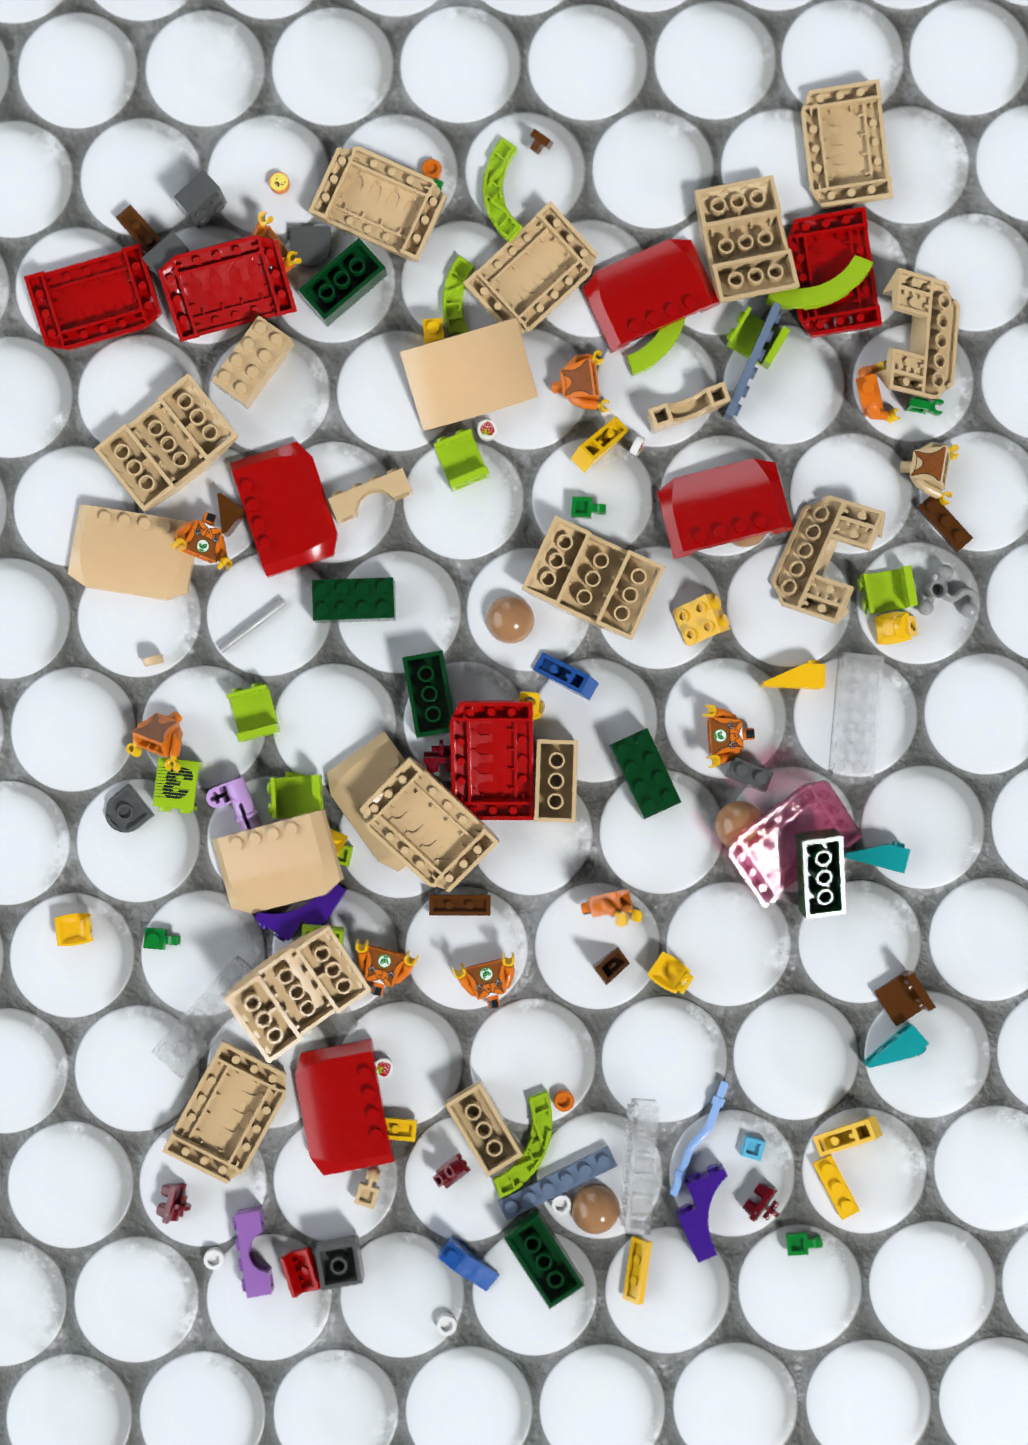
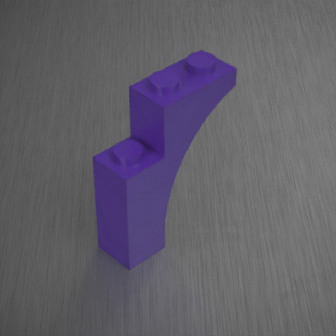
M338 883L328 894L315 897L299 909L282 913L260 911L254 919L258 921L257 925L264 930L271 929L274 931V936L283 942L285 940L290 941L303 921L311 925H325L348 891V888Z
M712 1164L706 1168V1171L700 1174L695 1172L688 1176L685 1183L694 1204H684L676 1211L698 1263L717 1255L709 1233L708 1215L714 1193L728 1176L722 1164Z

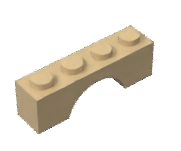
M721 382L705 388L698 394L675 403H664L648 409L646 417L654 434L725 408L729 405L731 398L725 383Z
M403 468L390 469L382 477L376 475L368 479L369 482L365 484L357 483L352 485L348 491L333 493L331 498H328V501L338 524L340 525L358 517L359 505L368 495L374 493L385 494L394 502L412 495L413 492Z

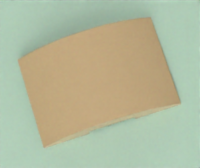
M773 175L694 191L704 254L712 284L720 304L800 287L792 252L788 248L781 219L782 210Z
M516 317L400 352L423 431L480 416L538 397Z
M189 373L157 397L158 401L131 423L121 426L94 448L143 512L162 503L202 474L239 437Z
M555 515L521 590L580 620L632 640L665 566L631 550H625L591 534L592 532Z
M325 925L300 937L267 958L243 977L223 999L269 1064L300 1042L305 1033L333 1013L339 1014L371 991V988L330 926Z

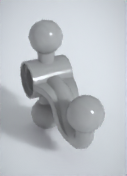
M949 565L940 566L937 570V580L929 582L924 586L923 593L926 599L918 604V612L922 615L931 614L934 609L933 602L935 599L942 598L948 602H956L965 595H968L970 602L965 603L961 611L965 617L973 618L978 612L977 604L979 600L977 592L972 588L964 587L954 594H949L945 580H949L953 576V569ZM934 585H936L938 588L937 595H935L932 591Z

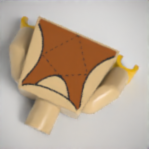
M931 442L915 450L912 461H901L900 472L910 473V479L915 487L935 499L939 498L940 504L948 505L950 502L945 500L944 496L951 498L953 494L950 491L942 493V490H945L950 459L955 460L959 456L958 453L953 451H958L959 446L954 444L949 447L946 444Z

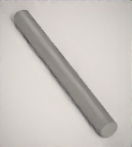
M283 598L218 646L219 650L222 653L227 651L285 607L287 603Z

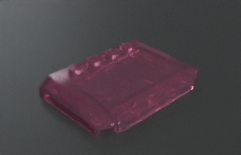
M822 780L802 785L752 822L747 828L737 833L726 854L760 904L766 909L781 898L780 892L797 880L795 833L835 828L843 836V846L846 848L863 837L830 783ZM753 831L755 832V838L753 840L749 841L745 839L747 835H749Z

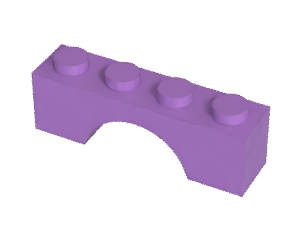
M258 1206L239 1209L235 1213V1217L232 1218V1225L234 1230L237 1229L238 1237L235 1239L236 1249L240 1250L241 1256L238 1264L239 1270L243 1271L244 1279H242V1290L246 1292L247 1298L271 1295L275 1288L272 1267L261 1264L255 1258L252 1251L254 1237L265 1228L263 1208Z

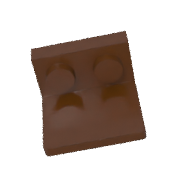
M910 970L904 971L874 991V994L896 1026H899L923 1009L930 1012L936 1008L914 972Z

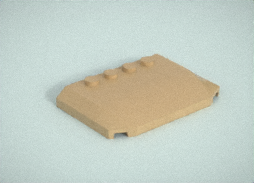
M880 79L808 91L806 101L801 110V121L809 191L822 210L893 199L881 105Z
M360 146L350 149L337 147L308 212L319 221L406 260L419 262L446 203L447 196L443 194L433 179Z
M550 201L523 227L522 231L511 243L507 242L481 268L477 269L467 278L463 285L497 323L516 317L520 333L522 334L532 331L591 275L598 253Z
M80 505L68 575L91 589L165 601L181 595H187L189 593L195 557L184 552L179 553L176 547L174 549L171 548V544L174 542L176 530L189 521L92 505Z
M384 731L330 770L327 776L331 797L377 861L399 872L406 865L368 831L364 816L360 811V807L406 761Z
M410 756L360 807L366 827L370 833L428 886L439 887L447 892H451L500 841L489 827L418 761Z
M325 809L212 839L232 909L256 913L326 895L344 879Z
M222 1040L171 1132L162 1152L226 1184L229 1183L232 1178L247 1169L286 1097L287 1072Z

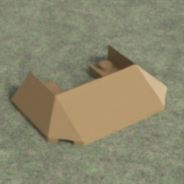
M898 268L882 294L892 296L891 310L912 315L909 352L897 348L888 349L886 369L876 372L887 389L936 400L942 396L941 394L946 389H949L954 384L960 305L957 299L953 300L948 291L950 287L946 281Z
M827 495L821 498V501L802 508L771 582L781 606L837 625L849 613L846 606L854 588L853 586L823 577L838 542L871 551L876 537L882 538L885 511Z

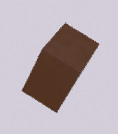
M218 493L222 533L228 537L231 536L246 514L242 508L222 493Z
M617 947L593 964V967L607 985L630 963L619 947Z

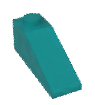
M893 841L892 844H882L843 853L844 858L905 873L910 849L904 848L905 844Z
M908 1022L862 1062L868 1068L913 1058L922 1055L929 1043L916 1027Z

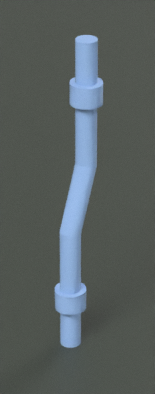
M721 1080L717 1094L713 1096L711 1102L713 1105L704 1128L686 1146L679 1168L675 1170L673 1176L675 1179L669 1194L677 1197L681 1184L685 1182L687 1177L686 1171L693 1151L712 1131L720 1107L723 1108L725 1102L724 1096L729 1085L728 1082Z

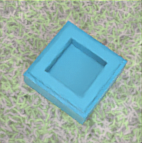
M745 1134L740 1155L761 1161L766 1141Z

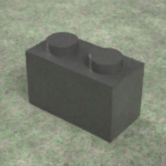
M734 757L731 760L725 777L761 792H766L774 773Z

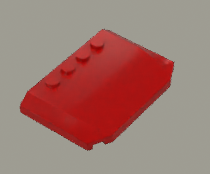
M865 206L794 219L787 244L792 252L800 285L799 288L814 287L832 280L850 264L854 255L872 261ZM873 266L865 279L842 299L815 309H797L798 321L811 338L882 326ZM852 316L853 323L849 324L850 319L848 317ZM837 318V320H836V327H835L833 321H834V319Z
M254 234L173 256L158 270L180 342L254 322L258 315L266 319L297 312L276 239Z
M686 239L665 240L595 272L582 288V292L611 353L628 346L630 342L701 311L702 313L720 305L714 287L692 240Z
M140 243L122 248L119 252L49 272L41 271L24 276L45 346L67 351L75 350L145 330L162 315L149 268L142 259L145 254Z
M297 441L230 463L253 539L268 578L335 556L338 532L313 457Z
M752 458L676 477L657 492L673 559L693 555L695 551L768 533L775 535L793 530L776 462Z
M460 700L450 720L452 794L480 820H534L533 700Z
M372 1038L305 1051L300 1054L295 1072V1080L308 1151L311 1160L323 1176L395 1161L375 1064L376 1057Z

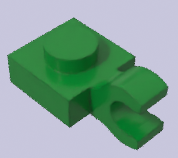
M916 396L906 403L905 411L920 414L930 413L934 416H940L942 411L936 410L935 405L942 406L944 401L936 399L931 403V401H926L925 398Z
M572 496L571 518L591 519L592 513L606 515V504H592L593 498Z
M146 927L143 948L165 950L166 944L180 945L181 936L167 935V929Z
M806 1231L785 1233L788 1256L809 1255L808 1248H823L820 1235L807 1238Z

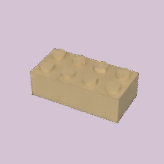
M258 315L212 378V382L221 391L249 409L295 346L292 338Z
M537 739L534 821L576 822L578 740Z
M481 1079L445 1101L447 1110L487 1177L523 1156V1149Z

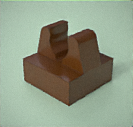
M536 129L530 135L534 139L530 149L538 155L544 147L550 150L554 144Z

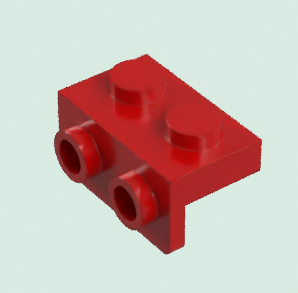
M311 1246L291 1250L280 1258L292 1298H296L304 1292L315 1291L321 1288L318 1268Z

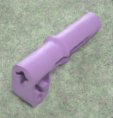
M244 777L229 781L208 791L206 800L211 807L219 808L232 803L237 816L236 823L239 822L242 831L262 826L258 816L260 811L255 808ZM227 790L229 797L216 799L217 795L225 793Z

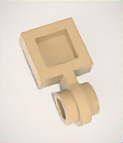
M369 1167L366 1175V1180H369V1183L360 1182L354 1201L355 1204L374 1209L380 1187L373 1185V1182L378 1183L381 1171L377 1170L378 1167Z

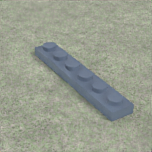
M774 302L723 416L728 420H731L733 415H738L742 406L738 403L741 397H746L750 388L747 386L749 378L754 379L758 370L755 367L757 360L762 361L766 352L763 349L765 342L769 343L774 334L771 328L774 323L778 324L782 313L779 310L782 305Z
M606 1146L498 1199L499 1206L506 1220H509L617 1167V1163L609 1146Z

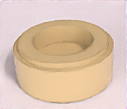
M162 654L142 659L145 667L160 664L164 661Z

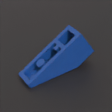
M543 652L533 668L535 672L589 701L599 685L591 676Z
M453 1235L450 1236L439 1250L438 1258L443 1263L485 1291L499 1277L498 1272Z

